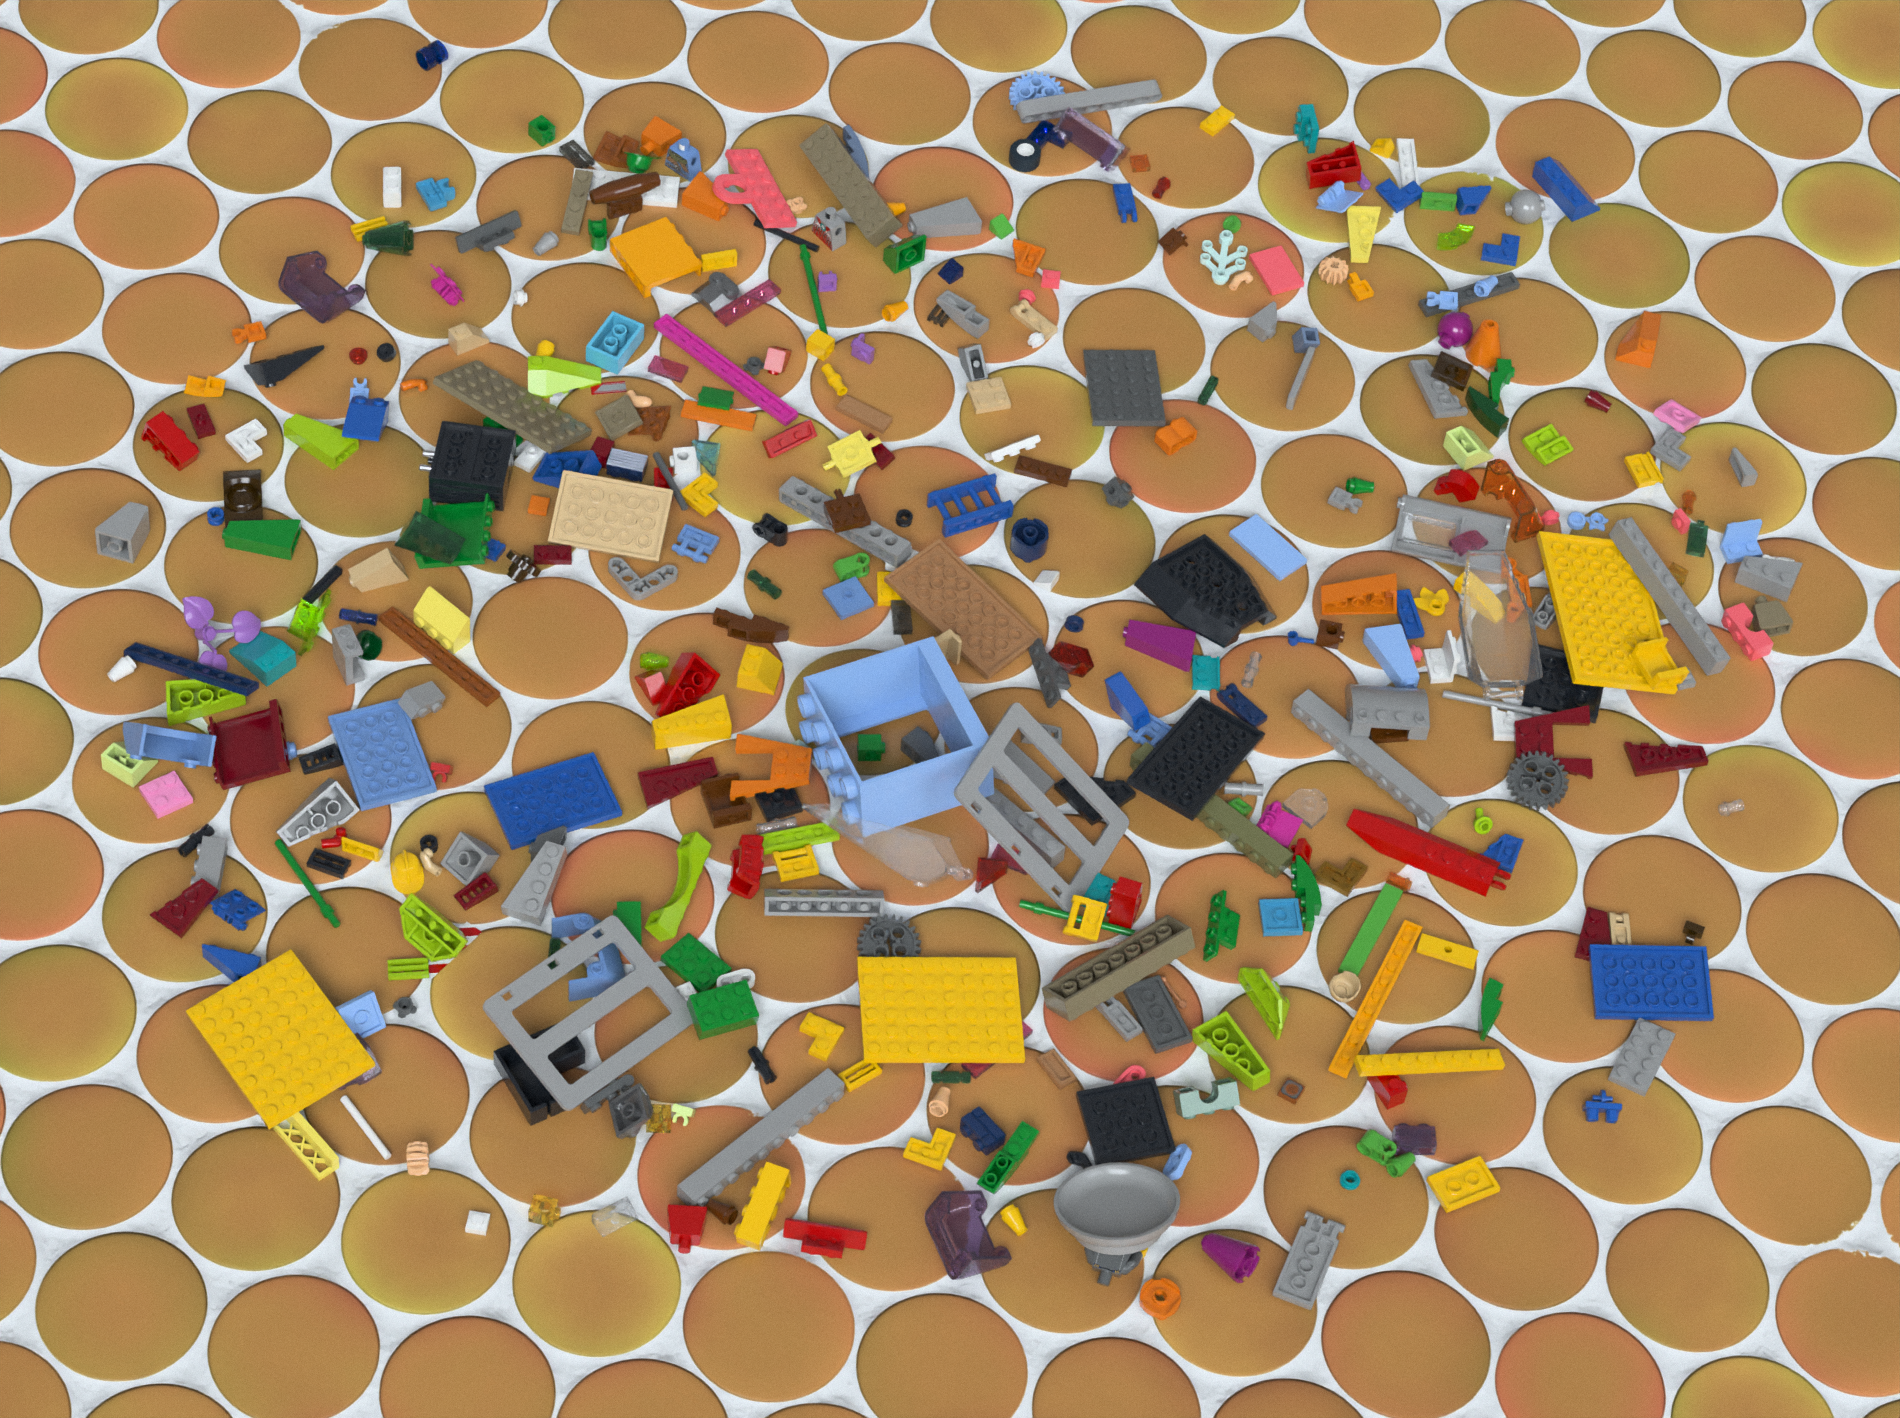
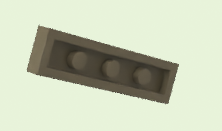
M575 170L561 233L579 236L593 180V172Z

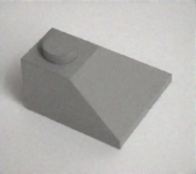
M460 832L440 864L467 886L484 872L488 873L500 855L488 844L464 832Z

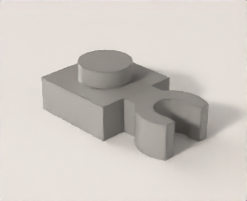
M1336 487L1328 498L1327 503L1343 511L1345 508H1349L1350 512L1357 514L1358 507H1362L1363 501L1358 498L1352 499L1353 494Z

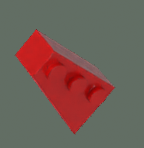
M1354 141L1350 142L1346 147L1335 149L1333 153L1324 154L1306 163V178L1309 189L1331 186L1336 181H1343L1344 183L1361 181L1362 167Z
M162 411L146 422L140 439L144 442L148 440L154 445L152 446L153 450H160L165 454L164 459L178 471L183 470L197 460L200 452L197 445L187 438L186 433L181 428L179 429L170 415Z
M1120 876L1118 882L1113 883L1108 903L1109 908L1106 914L1109 917L1108 923L1132 929L1142 902V894H1140L1142 893L1141 882Z

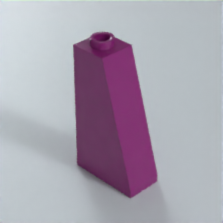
M1129 619L1128 627L1124 626L1123 638H1126L1125 646L1185 672L1190 671L1196 637L1195 632Z

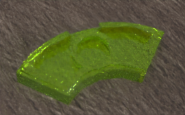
M1458 223L1453 231L1439 233L1436 250L1457 249L1460 245L1468 243L1474 234L1475 226Z

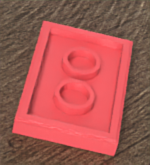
M1281 245L1249 254V260L1272 296L1304 287V281Z

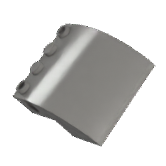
M1359 684L1346 685V720H1350L1351 736L1369 737L1371 728L1407 730V739H1427L1430 720L1428 697L1425 689Z

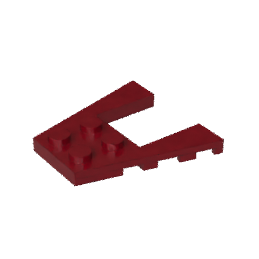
M1589 705L1515 721L1513 724L1515 758L1520 759L1522 753L1527 757L1528 751L1535 755L1537 750L1541 756L1546 752V757L1548 758L1553 755V761L1559 759L1558 766L1564 765L1563 771L1568 772V774L1587 777V779H1592V759L1554 758L1553 725L1589 726Z

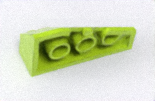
M528 356V392L533 395L549 398L553 397V394L562 392L565 394L569 393L571 389H585L601 384V368L549 356Z

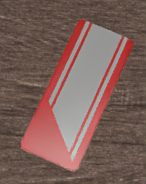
M625 381L604 382L590 387L592 395L627 392Z

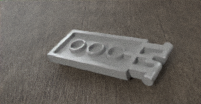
M1307 1211L1304 1219H1307L1306 1225L1299 1228L1272 1296L1312 1310L1338 1247L1339 1240L1336 1238L1339 1232H1344L1346 1225L1330 1219L1325 1224L1323 1223L1324 1217Z

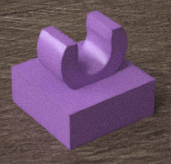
M822 271L819 272L818 292L836 291V273L833 274L832 271H829V274L823 275Z

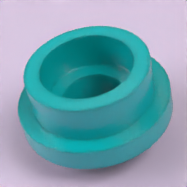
M1347 1170L1341 1174L1340 1184L1344 1189L1355 1190L1360 1184V1177L1355 1171Z

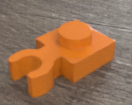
M261 321L243 325L244 329L235 328L232 330V336H236L234 340L237 344L245 339L248 340V343L266 339V333Z

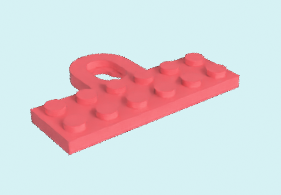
M727 149L725 156L735 174L717 176L712 185L714 194L722 201L730 204H751L764 228L795 227L797 221L758 149ZM735 185L741 187L744 192L733 193L725 188Z

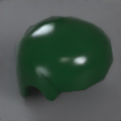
M363 630L356 635L363 650V655L358 657L367 661L375 660L381 652L382 639L372 631Z

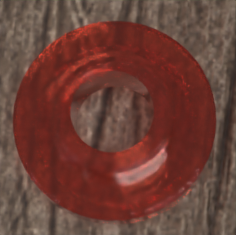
M354 348L349 353L350 360L356 365L363 364L368 357L367 351L363 348Z

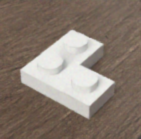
M254 419L225 435V440L248 463L263 455L262 449L255 441L267 435V430L257 419Z

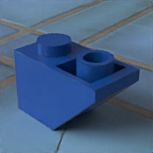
M1491 185L1458 188L1456 192V207L1459 215L1476 214L1486 201L1491 191Z

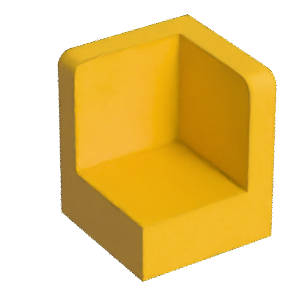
M817 329L807 339L806 351L825 361L834 351L835 338Z

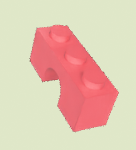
M1743 602L1725 609L1721 621L1723 626L1731 633L1733 640L1739 644L1744 655L1750 661H1754L1769 655L1774 643L1764 630L1753 632L1747 629L1751 625L1753 614Z

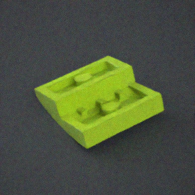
M1552 424L1530 434L1521 441L1527 450L1544 466L1574 450L1564 435L1560 437Z

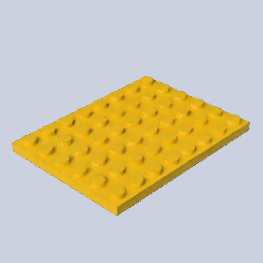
M291 949L186 1010L189 1019L268 1129H271L375 1067L373 1059Z
M857 957L864 1063L1025 1062L1016 957Z

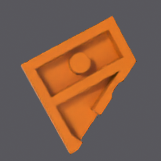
M1014 238L1012 245L1016 272L1033 278L1045 255L1046 249Z

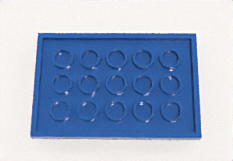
M594 752L484 785V792L511 850L530 845L531 842H535L538 835L561 826L567 827L568 833L622 816V810Z
M1589 945L1595 1019L1638 1020L1642 1018L1644 1020L1713 1021L1714 1014L1706 946Z

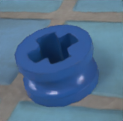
M213 507L208 510L207 520L210 525L219 526L223 524L225 518L224 511L221 508Z

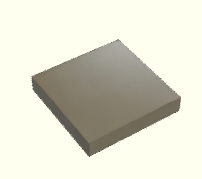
M627 394L595 412L611 441L644 424Z

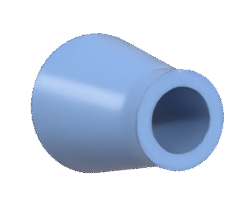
M1491 275L1488 278L1477 281L1474 286L1475 294L1479 297L1488 296L1495 285L1498 284V279Z

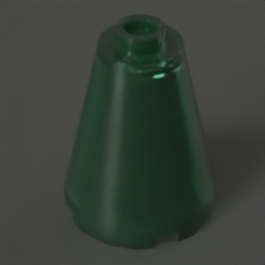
M404 220L368 230L362 236V243L367 249L401 256H411L412 254L409 251L414 248L413 230H409L408 226L411 225V222Z

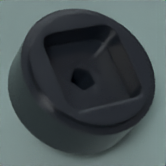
M384 343L378 347L377 356L383 362H390L396 356V350L390 343Z

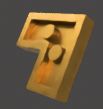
M1352 857L1342 870L1324 861L1314 876L1316 880L1348 897L1367 872L1368 866Z

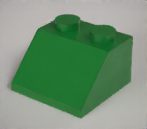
M925 234L912 235L893 245L884 248V263L894 274H897L923 262L927 236Z

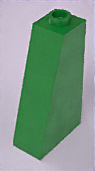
M301 520L229 521L227 528L223 529L222 539H224L225 547L291 560L301 535Z

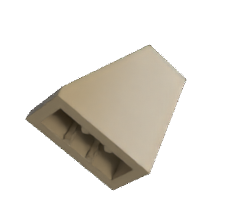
M388 548L348 569L351 576L348 579L354 588L357 587L361 592L409 580L403 564Z

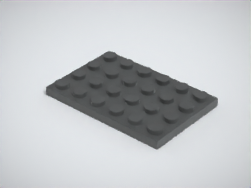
M1083 350L1092 426H1165L1166 420L1155 350Z

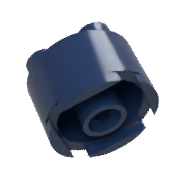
M1022 518L1013 525L1010 549L1015 556L1023 559L1026 563H1031L1033 560L1041 558L1047 551L1048 527L1039 519L1027 520L1028 518Z

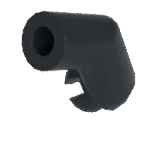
M1070 1151L1066 1155L1070 1164L1081 1166L1083 1169L1093 1166L1085 1153Z

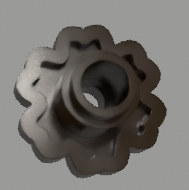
M510 549L506 557L513 563L509 567L507 575L517 583L524 580L528 573L538 577L541 569L532 563L533 560L525 554L520 555Z

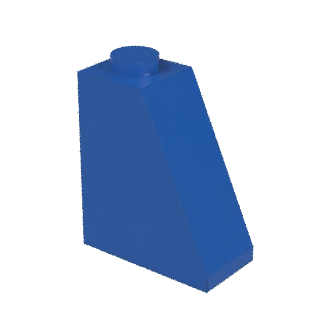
M1121 671L1104 680L1111 709L1134 731L1151 722L1148 708Z

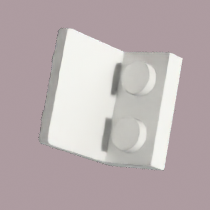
M1447 630L1442 648L1424 649L1423 651L1430 684L1453 682L1454 674H1457V663H1460V654L1456 652V638L1452 637L1451 630Z

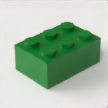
M747 980L689 995L687 1007L699 1040L756 1025L759 1018V1013Z

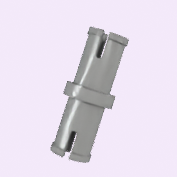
M1242 781V783L1226 782L1224 794L1242 795V797H1246V795L1263 796L1264 784H1248L1246 781Z

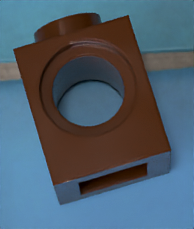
M1320 619L1315 645L1338 650L1339 642L1343 643L1345 632L1341 631L1343 624Z

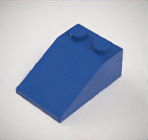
M361 395L352 397L342 437L379 442L388 423L389 401H385L383 398L368 399Z
M593 450L546 453L533 476V480L559 488L563 470L597 476L602 466Z

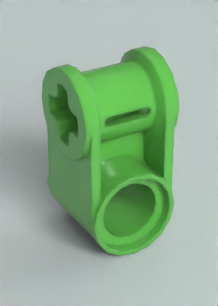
M857 553L853 556L837 560L833 564V569L840 582L855 576L857 579L865 577L870 572L868 566L870 558L865 553Z
M1372 1129L1367 1130L1356 1145L1361 1154L1368 1156L1382 1166H1386L1390 1159L1395 1158L1394 1154L1397 1151V1146L1393 1141Z

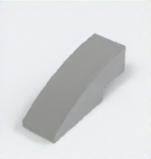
M946 290L936 299V302L944 312L975 338H980L989 330L990 319L976 312V306L949 290Z

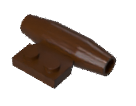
M657 172L634 174L607 182L591 190L589 195L593 205L607 203V216L611 220L642 211L643 198L641 195L660 186L661 180Z

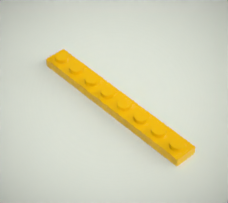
M1499 1049L1356 1055L1354 1058L1359 1077L1502 1070L1505 1066Z

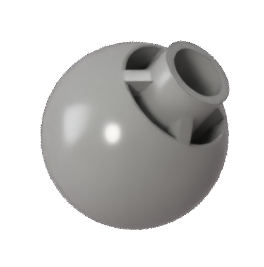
M1532 190L1518 191L1512 196L1510 202H1505L1506 216H1512L1520 224H1532L1541 217L1542 211L1545 210L1544 200H1541L1540 196Z

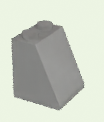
M129 502L97 526L95 529L97 553L133 564L150 532L148 506Z

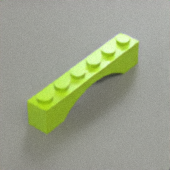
M697 831L682 836L677 848L678 878L674 892L664 906L650 913L644 927L660 942L676 936L679 924L684 917L685 909L690 902L692 892L696 888L699 875L702 873L704 863L709 856L712 845Z

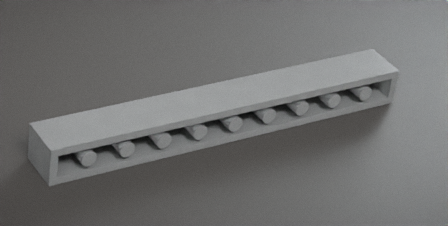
M1632 517L1618 520L1608 534L1706 675L1709 676L1722 672L1731 659Z
M1306 690L1293 701L1291 713L1296 719L1301 720L1311 731L1318 734L1324 742L1330 744L1336 752L1347 758L1365 776L1370 777L1380 788L1387 791L1393 799L1404 805L1422 823L1433 828L1447 816L1450 805L1367 736H1351L1350 722L1311 690Z
M827 1068L678 1184L677 1197L687 1206L704 1207L713 1196L720 1195L727 1185L735 1183L741 1174L749 1172L755 1163L759 1160H764L773 1149L781 1147L787 1138L795 1136L801 1127L809 1125L819 1113H824L834 1101L838 1102L844 1095L845 1083Z

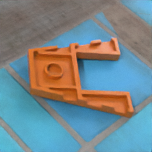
M737 734L736 754L773 753L770 780H731V801L741 796H746V798L753 797L755 793L764 791L771 793L774 792V789L785 787V789L810 784L812 748Z

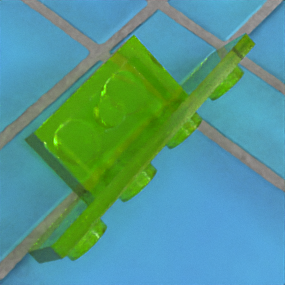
M329 589L321 596L317 607L303 599L298 602L287 632L303 640L298 652L300 656L306 651L309 652L314 644L312 639L317 635L320 629L318 624L322 622L326 614L323 611L331 602L330 594L332 591Z

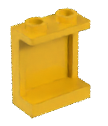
M1667 637L1655 638L1646 642L1640 641L1635 645L1634 650L1630 654L1652 690L1681 684L1690 673L1686 666L1678 668L1665 648L1669 641Z

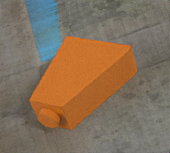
M699 171L682 193V206L719 222L729 211L728 203L722 201L714 194L712 190L713 182L703 172Z

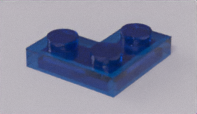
M1043 120L1026 139L1036 142L1041 150L1048 142L1064 149L1072 139L1073 134Z

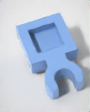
M1431 291L1427 292V306L1439 305V309L1457 310L1458 292L1440 291L1439 294Z
M354 378V388H350L349 403L352 397L358 395L369 399L367 379L364 378V382L359 384L357 383V378Z

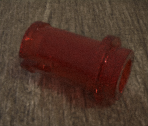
M1167 177L1160 178L1157 186L1152 191V195L1156 199H1161L1165 191L1170 188L1171 181Z

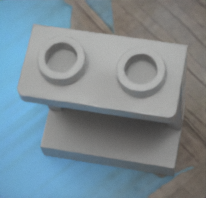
M347 624L332 629L333 658L346 686L364 681L365 675L356 659L357 656L363 655V650L351 625Z

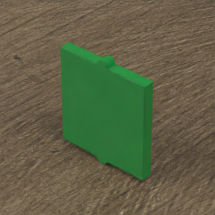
M703 386L701 393L698 394L699 400L697 405L729 411L734 401V392Z

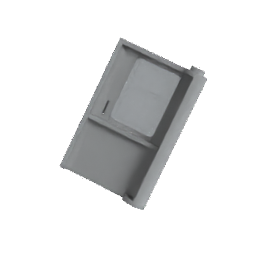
M1403 494L1402 498H1398L1396 508H1400L1391 552L1491 574H1501V563L1504 558L1511 517Z

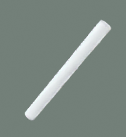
M343 1096L340 1099L342 1104L385 1160L389 1159L392 1154L348 1096Z

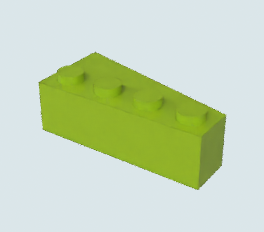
M195 679L166 681L168 726L246 705V696Z
M1227 1011L1192 1030L1193 1042L1250 1090L1255 1091L1270 1082V1069Z

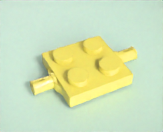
M859 430L827 446L832 460L822 464L825 471L835 466L840 470L843 478L877 462L872 453V447L880 444L881 441L878 436L868 441Z

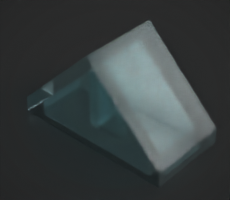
M693 440L692 446H695L697 460L712 476H715L720 458L721 443Z

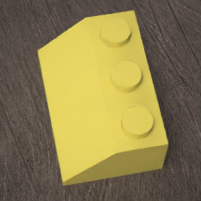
M429 586L413 610L414 623L427 632L430 637L438 641L445 649L455 654L470 642V618Z

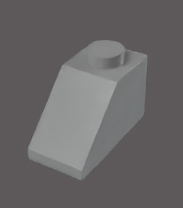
M1273 301L1249 318L1247 331L1262 343L1268 338L1271 339L1276 333V302Z

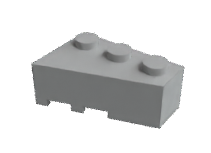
M1744 556L1735 583L1787 602L1803 563Z

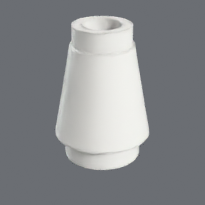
M127 655L121 657L107 675L115 683L133 673L137 666Z

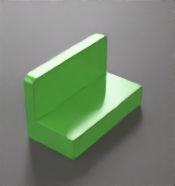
M1422 192L1419 199L1420 209L1454 211L1457 194Z

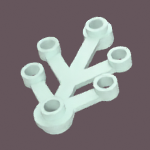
M1224 230L1219 235V243L1221 244L1220 255L1212 248L1213 243L1210 240L1202 242V250L1207 253L1200 255V263L1212 272V279L1218 285L1225 284L1229 280V275L1239 270H1244L1246 261L1241 259V257L1247 256L1248 249L1246 246H1239L1236 252L1227 256L1228 246L1233 242V234L1229 230ZM1211 257L1219 264L1218 268L1210 261ZM1235 261V265L1225 269L1227 264Z

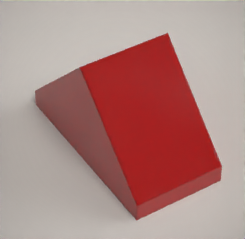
M650 670L635 676V680L652 706L659 704L666 687L662 672Z

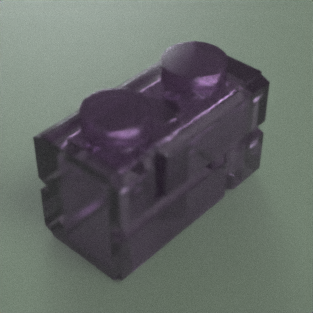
M1406 1123L1394 1125L1392 1141L1397 1146V1151L1394 1155H1402L1407 1152H1411L1414 1155H1435L1437 1148L1435 1126H1429L1424 1123L1418 1126H1409Z

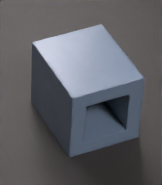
M1301 327L1292 336L1295 353H1306L1309 346L1316 349L1320 345L1317 328Z

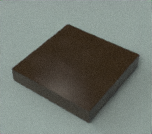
M1441 351L1430 377L1464 391L1473 365Z

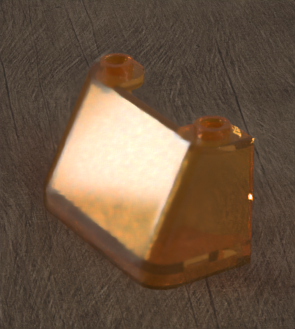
M1495 459L1487 462L1480 490L1484 496L1493 494L1496 496V500L1505 498L1519 520L1514 526L1515 530L1511 533L1514 543L1536 537L1539 531H1544L1545 523L1532 499L1505 460Z

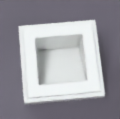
M1042 570L1034 581V585L1050 592L1058 582L1060 572Z

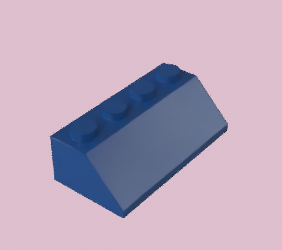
M1550 156L1535 162L1532 177L1571 222L1600 210L1598 204L1561 162Z

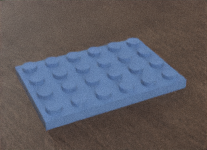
M400 698L328 716L329 726L361 811L437 792V787L411 718L398 704Z

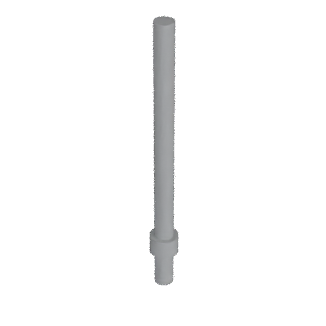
M1446 690L1443 691L1442 698L1487 707L1495 706L1498 707L1497 709L1532 715V717L1554 713L1541 710L1540 707L1536 706L1531 708Z

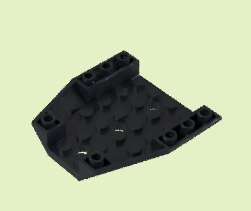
M1206 534L1152 562L1134 584L1171 620L1223 648L1236 642L1241 630L1259 621L1264 626L1277 618L1252 574Z

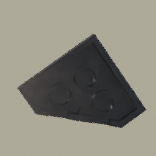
M1065 777L1054 784V789L1091 826L1103 819ZM1090 777L1119 808L1136 797V792L1124 780H1115L1114 782L1104 781V778Z

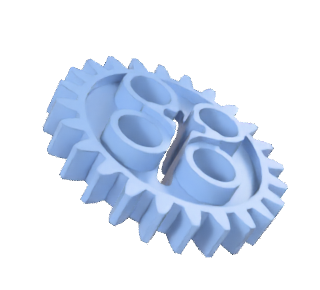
M1028 71L1027 76L1021 74L1020 78L1016 77L1015 82H1012L1009 90L1010 105H1014L1013 110H1017L1016 105L1021 101L1065 94L1063 92L1064 87H1060V81L1055 82L1056 77L1050 79L1049 73L1043 76L1042 71L1040 75H1037V72L1034 71V74L1031 75Z

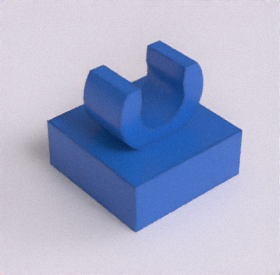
M491 538L488 541L489 555L486 558L496 562L505 551L506 545Z

